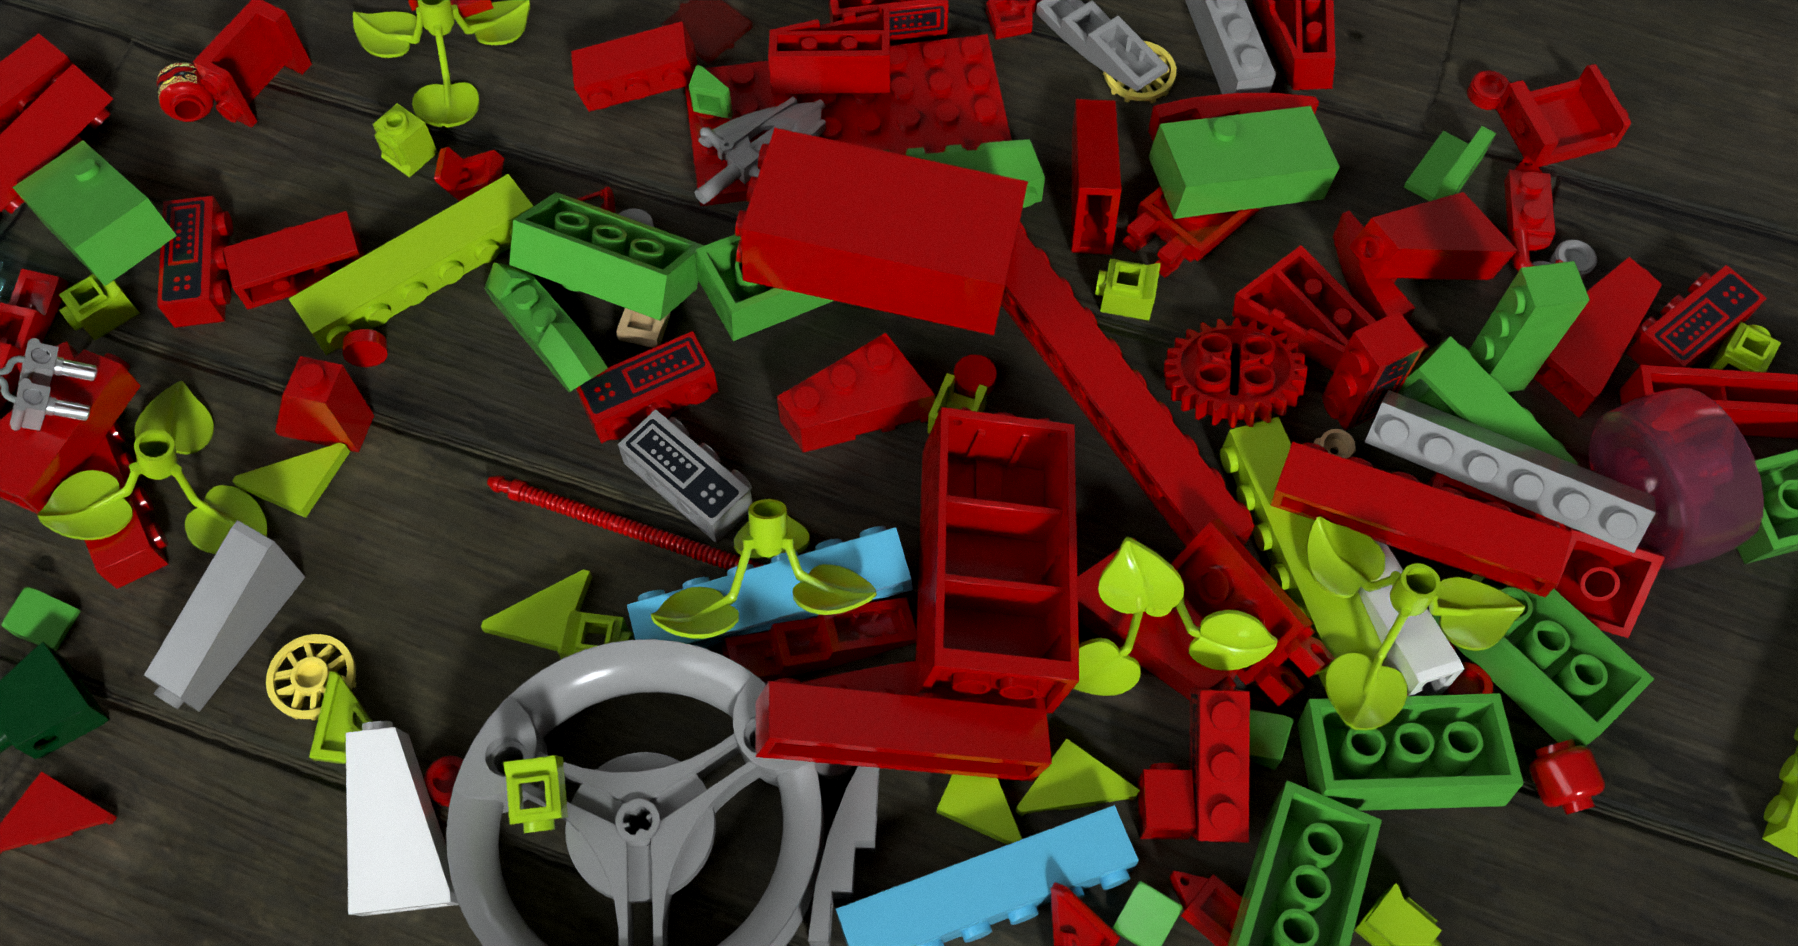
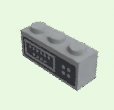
M655 409L618 443L624 464L715 543H718L748 514V508L753 503L750 482L739 471L733 469L730 472L722 466L718 455L707 444L701 443L697 445L690 439L689 432L676 418L671 417L668 420Z

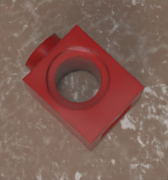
M1174 763L1150 765L1149 769L1143 770L1137 781V788L1140 790L1138 793L1140 839L1188 840L1196 829L1193 770H1179L1178 765Z

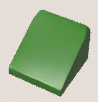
M696 65L689 83L693 111L731 119L733 112L729 88L704 67Z
M26 586L1 625L18 638L37 645L44 642L57 651L81 611L37 589Z
M1250 710L1249 761L1275 770L1282 761L1294 718Z
M1138 881L1112 930L1137 946H1162L1183 907L1144 882Z

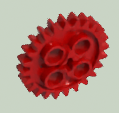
M1235 318L1232 326H1226L1223 320L1217 319L1216 327L1211 328L1203 322L1200 326V333L1187 329L1186 339L1176 338L1174 348H1168L1167 359L1164 362L1166 390H1171L1172 401L1181 400V410L1183 412L1195 408V419L1197 420L1208 414L1212 416V425L1216 426L1223 418L1228 419L1231 428H1235L1237 421L1244 419L1249 427H1253L1254 418L1260 417L1266 423H1270L1272 412L1285 416L1287 406L1296 407L1298 396H1303L1307 376V366L1304 365L1305 354L1298 353L1299 344L1297 342L1287 343V333H1281L1276 336L1272 335V325L1260 330L1257 329L1256 320L1250 322L1246 327L1241 325L1239 318ZM1232 349L1240 350L1238 395L1230 394Z

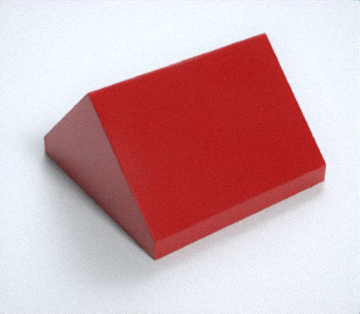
M1570 527L1569 531L1573 532L1558 584L1554 589L1597 628L1629 639L1665 556L1662 553L1642 547H1637L1636 551L1632 553Z

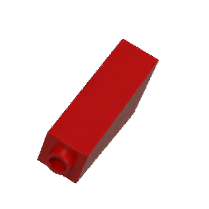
M1076 99L1072 128L1071 253L1112 255L1122 190L1116 101Z
M1464 192L1372 217L1349 246L1375 278L1489 280L1518 251Z
M1628 257L1587 291L1590 299L1533 378L1579 418L1602 392L1661 288L1662 283L1654 278L1648 270Z
M84 349L71 360L97 366L98 371L94 381L65 375L52 376L49 386L51 387L49 397L89 405L90 415L86 421L56 415H45L40 431L22 427L16 431L10 425L12 411L0 420L1 499L38 514L47 504L54 490L68 477L81 471L141 387L128 372L131 368L130 365L116 355L106 353L104 356H100Z
M1117 549L1077 577L1078 621L1101 638L1111 640L1120 648L1126 641L1133 614L1122 613L1106 605L1101 599L1098 589L1100 576L1119 550ZM1184 597L1185 607L1193 623L1200 628L1203 618ZM1174 607L1170 613L1162 617L1150 616L1143 612L1133 649L1128 654V656L1135 658L1142 667L1188 700H1190V688L1234 689L1237 684L1233 680L1240 670H1215L1195 661L1189 654V645L1196 637L1191 636L1187 632L1177 609Z

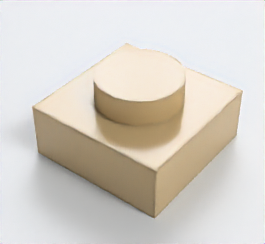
M625 308L616 331L618 340L652 348L659 346L671 312L659 321Z

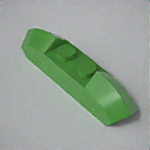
M493 263L484 289L493 303L568 392L573 391L608 369L579 327L530 272L507 264Z

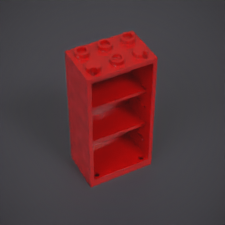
M774 128L769 144L763 143L760 148L758 157L759 175L758 177L752 176L748 184L746 200L749 202L747 211L740 210L736 221L735 236L741 237L737 248L736 262L742 263L743 281L985 334H995L1028 181Z
M941 407L922 455L915 695L933 693L938 695L940 699L958 701L965 698H979L987 704L996 705L1021 702L1027 704L1028 708L1045 709L1047 713L1053 714L1079 682L1075 424L1049 421V418L1037 420L1015 417L1007 412L991 414L971 411L966 407L962 409Z

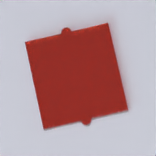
M690 0L686 4L682 3L679 6L680 9L661 24V27L683 21L695 45L696 55L708 64L727 48H734V43L753 28L751 21L722 0Z

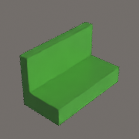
M1481 126L1468 144L1443 130L1406 181L1404 188L1428 201L1459 193L1485 156L1496 133Z

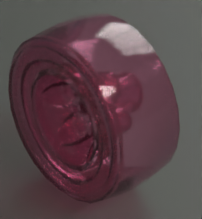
M1674 388L1638 397L1598 418L1593 427L1589 445L1591 471L1654 496L1656 513L1638 547L1662 553L1665 558L1660 568L1673 570L1716 558L1749 541L1757 533L1763 518L1764 496L1756 462L1742 433L1730 416L1715 401L1702 392L1691 388Z

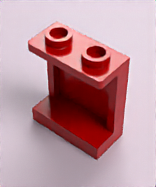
M251 0L193 61L202 77L200 80L201 84L212 94L217 102V111L228 121L233 123L239 121L249 127H253L257 120L248 105L284 66L303 75L312 65L287 12L263 0Z
M1596 64L1587 65L1577 80L1534 91H1529L1524 80L1509 83L1496 108L1524 158L1529 156L1538 167L1615 148L1631 125L1626 109L1621 106L1610 88L1608 80L1603 77Z

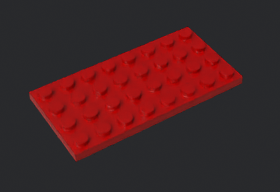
M988 34L890 46V93L771 94L769 61L705 68L729 88L733 115L731 119L694 112L689 85L685 86L697 189L728 166L727 160L722 161L718 158L717 149L714 146L710 148L704 147L699 142L701 137L700 130L703 127H709L713 130L743 115L779 106L792 97L797 99V104L815 103L819 99L825 103V108L821 110V119L826 121V130L819 137L878 150H889V152L906 155L908 148L923 147L925 153L929 154L942 153L947 145L961 144L962 148L966 150H977L981 143L1012 141ZM763 130L761 133L753 137L750 140V143L758 139L760 136H762L769 130ZM737 179L706 204L700 202V206L747 201L749 181L744 184Z

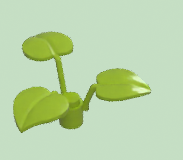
M417 0L419 6L416 8L417 17L410 13L397 11L371 14L354 11L353 25L357 39L367 52L377 57L394 58L406 54L410 48V43L418 44L420 42L423 26L430 34L436 37L443 85L430 84L419 89L414 94L412 106L415 115L427 124L436 127H455L465 124L474 117L479 109L480 101L478 92L472 84L466 82L451 84L443 36L451 32L456 21L465 34L475 33L477 41L482 44L504 45L517 40L526 28L530 1L507 0L493 2L494 9L466 18L461 17L458 6L451 5L450 0Z
M183 381L173 384L149 403L137 419L134 430L136 438L134 449L137 462L130 464V474L122 489H120L117 479L111 474L96 470L82 471L64 480L54 490L44 508L37 514L39 521L44 526L62 536L79 540L107 538L120 532L132 520V508L124 498L133 492L139 475L143 474L155 480L166 479L172 475L176 478L191 504L197 507L187 515L185 531L190 542L198 549L216 554L237 520L267 537L265 515L252 496L237 487L218 485L209 490L204 501H202L184 476L182 467L178 465L177 453L188 455L200 451L210 442L214 433L212 416Z
M763 499L749 506V521L738 531L734 538V548L741 556L730 592L723 596L721 592L708 587H691L681 590L666 599L660 608L651 614V619L665 631L685 638L704 639L721 635L733 628L739 621V611L731 606V604L737 600L749 558L766 557L771 559L773 556L785 552L787 553L795 578L800 581L793 588V600L799 607L808 612L819 615L844 613L868 603L876 596L877 591L866 579L841 566L823 564L814 567L809 574L803 571L796 552L799 554L808 547L810 542L808 531L800 523L787 515V507L784 503L774 499Z
M1320 516L1316 518L1310 530L1306 545L1307 564L1311 576L1323 590L1339 598H1349L1360 587L1368 592H1373L1391 585L1393 586L1390 590V601L1398 612V616L1379 648L1374 661L1360 653H1346L1337 657L1330 664L1326 672L1325 689L1327 696L1343 722L1352 729L1372 730L1379 728L1394 719L1403 708L1408 690L1406 680L1401 672L1391 667L1382 666V663L1409 616L1420 615L1429 606L1430 614L1440 616L1439 627L1447 640L1460 648L1480 651L1498 643L1525 609V605L1515 598L1484 583L1461 577H1451L1441 581L1434 569L1420 563L1407 566L1401 574L1398 571H1393L1389 577L1378 580L1385 569V555L1381 547L1371 537L1354 531L1349 527L1334 524Z
M1126 537L1115 557L1103 570L1098 585L1099 595L1106 605L1116 611L1133 614L1126 641L1120 648L1106 638L1090 639L1079 644V682L1073 689L1094 695L1114 696L1129 691L1137 684L1141 675V667L1139 662L1135 658L1128 656V654L1133 649L1143 612L1150 616L1162 617L1170 613L1173 607L1176 608L1187 632L1191 636L1196 637L1189 645L1190 656L1199 664L1215 670H1238L1256 664L1276 648L1278 641L1276 637L1270 634L1261 621L1250 614L1237 610H1222L1209 614L1202 620L1200 628L1193 623L1184 604V583L1180 574L1156 552L1138 541Z

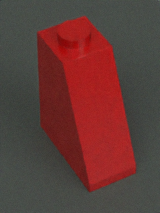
M300 356L282 395L275 432L278 436L325 446L341 442L350 451L359 453L374 414L342 364Z

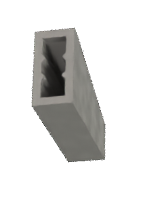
M238 520L231 527L144 676L159 686L153 693L155 696L177 710L185 703L200 712L304 580L305 576L273 540Z

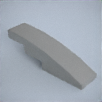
M1042 0L1037 3L1036 14L1057 35L1085 59L1132 89L1138 91L1168 71V66L1119 15L1111 20L1092 0L1087 4H1084L1081 0Z
M858 766L843 795L827 837L815 884L808 936L810 946H831L833 900H853L856 851L875 852L880 768Z

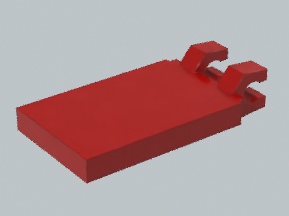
M1160 186L1140 202L1137 210L1138 215L1128 225L1126 230L1130 235L1124 238L1122 244L1133 253H1136L1148 244L1154 234L1167 243L1158 251L1157 256L1160 259L1155 262L1161 263L1159 274L1166 278L1178 269L1184 259H1187L1190 263L1194 259L1198 262L1263 207L1174 219Z
M1220 519L1210 521L1171 563L1183 580L1184 597L1203 619L1217 611H1242L1261 621L1270 634L1277 638V646L1269 655L1256 664L1240 669L1237 673V676L1245 685L1256 680L1258 686L1277 706L1282 705L1286 700L1293 699L1304 688V685L1292 670L1281 665L1287 658H1290L1308 678L1317 671L1324 670L1335 659L1321 640L1311 636L1315 633L1310 627L1313 622Z

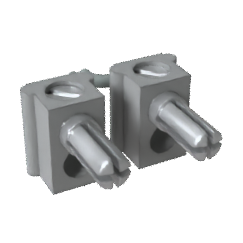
M31 338L27 343L24 356L12 357L8 360L6 366L0 369L1 393L6 400L14 403L10 420L11 428L16 431L21 427L40 431L45 415H56L86 421L90 415L89 405L49 397L51 389L49 386L53 374L94 381L97 376V366L57 357L59 347L42 344L37 338ZM16 363H22L18 381L19 386L16 396L9 392V384L2 376L11 372Z

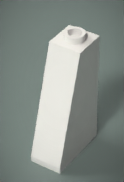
M1376 541L1385 555V569L1378 580L1389 577L1393 571H1398L1401 574L1403 569L1388 545ZM1391 585L1373 592H1368L1360 587L1358 593L1381 643H1383L1398 616V612L1390 601V590L1393 586ZM1428 608L1420 615L1407 618L1391 646L1386 660L1382 663V666L1394 668L1403 674L1408 688L1407 696L1442 695L1465 669Z
M390 721L367 722L362 724V731L347 732L348 914L370 916L459 905L451 882L447 847L409 734L393 727V723Z

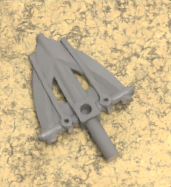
M792 97L779 106L743 115L713 130L709 127H703L700 130L701 137L699 142L704 147L710 148L714 146L717 149L718 158L722 161L727 160L728 166L695 191L697 199L702 204H706L737 179L746 184L752 176L758 177L760 169H758L760 148L763 143L769 144L774 128L819 137L826 130V121L821 119V110L825 108V103L819 99L815 103L797 104V99ZM763 130H769L765 134L760 136L758 139L750 143V140L759 133H761Z

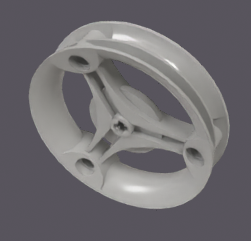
M644 639L607 643L565 657L538 672L509 695L487 719L473 740L457 775L448 810L446 839L451 882L467 923L482 946H548L529 928L516 910L502 876L499 860V832L502 814L509 812L503 762L512 761L519 757L523 759L547 757L549 755L544 738L569 717L607 699L646 692L678 694L708 703L733 718L734 734L715 747L682 762L667 755L651 752L623 755L608 761L596 770L563 762L565 780L579 787L572 802H567L568 817L562 818L566 821V844L575 868L595 890L614 899L619 929V946H634L633 903L652 902L653 946H668L667 932L672 896L675 892L686 886L699 873L707 861L715 838V813L741 789L760 778L766 783L777 786L781 796L783 834L779 857L770 883L757 906L748 918L717 946H787L807 914L814 897L815 884L825 848V818L819 779L814 762L756 757V750L752 747L756 740V700L766 684L742 665L705 648L677 641ZM740 753L745 765L709 789H706L701 779ZM541 781L522 784L523 803L528 799L546 807L545 791L537 788ZM647 818L651 827L648 831L639 829L635 834L631 828L635 822L643 824Z

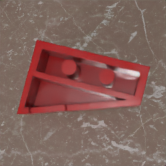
M1252 0L1292 90L1332 89L1336 60L1334 0Z
M889 3L878 5V12L856 17L854 11L842 13V20L820 25L819 20L816 19L771 29L768 51L771 94L890 93Z
M1302 245L1235 294L1232 314L1233 317L1239 318L1240 321L1248 325L1253 320H1256L1257 329L1260 330L1272 325V335L1274 336L1287 333V343L1297 342L1299 344V353L1305 354L1306 357L1332 371H1335L1353 332L1376 322Z
M887 333L882 334L777 396L780 422L803 453L856 440V435L880 429L882 433L895 430V426L919 419L921 423L927 422L928 415L935 402V394Z

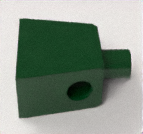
M44 642L34 648L0 680V754L13 745L16 749L33 759L42 758L109 721L107 715L67 659Z

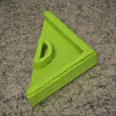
M340 442L236 475L232 482L239 489L306 518L349 455L350 450L345 444Z
M583 569L483 620L481 628L485 633L558 651L567 608L580 611L592 580V575L590 571Z
M330 671L309 758L315 761L346 765V733L362 731V724L373 721L345 680L337 672Z
M1066 738L1052 757V764L1039 775L1016 807L1015 812L1020 816H1024L1027 813L1059 809V811L1119 800L1128 799L1131 801L1136 798L1140 790Z
M952 774L937 807L938 814L1006 845L1022 840L998 778Z

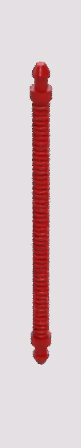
M497 475L491 476L487 480V485L494 492L506 493L510 500L516 502L525 501L547 510L551 509L553 512L556 511V513L582 520V522H587L588 524L592 523L594 526L597 525L609 531L613 530L615 533L618 532V534H623L630 538L634 537V539L650 543V545L655 544L656 547L660 546V548L671 550V552L676 551L677 554L681 553V555L692 557V559L697 558L698 561L702 560V562H707L710 565L713 563V566H718L724 570L738 566L740 560L738 555L727 553V551L722 552L721 549L717 550V548L706 546V544L701 545L700 542L696 543L694 540L691 541L688 538L685 539V537H680L667 531L664 532V530H659L646 524L643 525V523H638L632 519L622 518V516H617V514H612L605 510L602 511L590 505L586 506L584 503L581 504V502H576L563 496L560 497V495H555L548 491L545 492V490L529 486L527 482L516 478L513 481H509L504 476ZM753 560L748 561V564H752L754 568L764 565L762 563L759 564V562L754 563Z

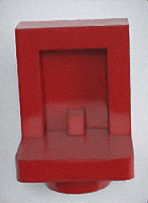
M450 147L440 149L434 180L458 201H461L500 179L505 158L496 150H490L463 159Z

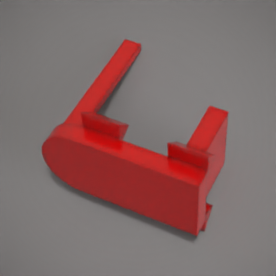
M609 186L604 187L603 190L601 189L598 192L578 198L580 201H585L600 196V198H604V204H601V208L615 213L614 194Z

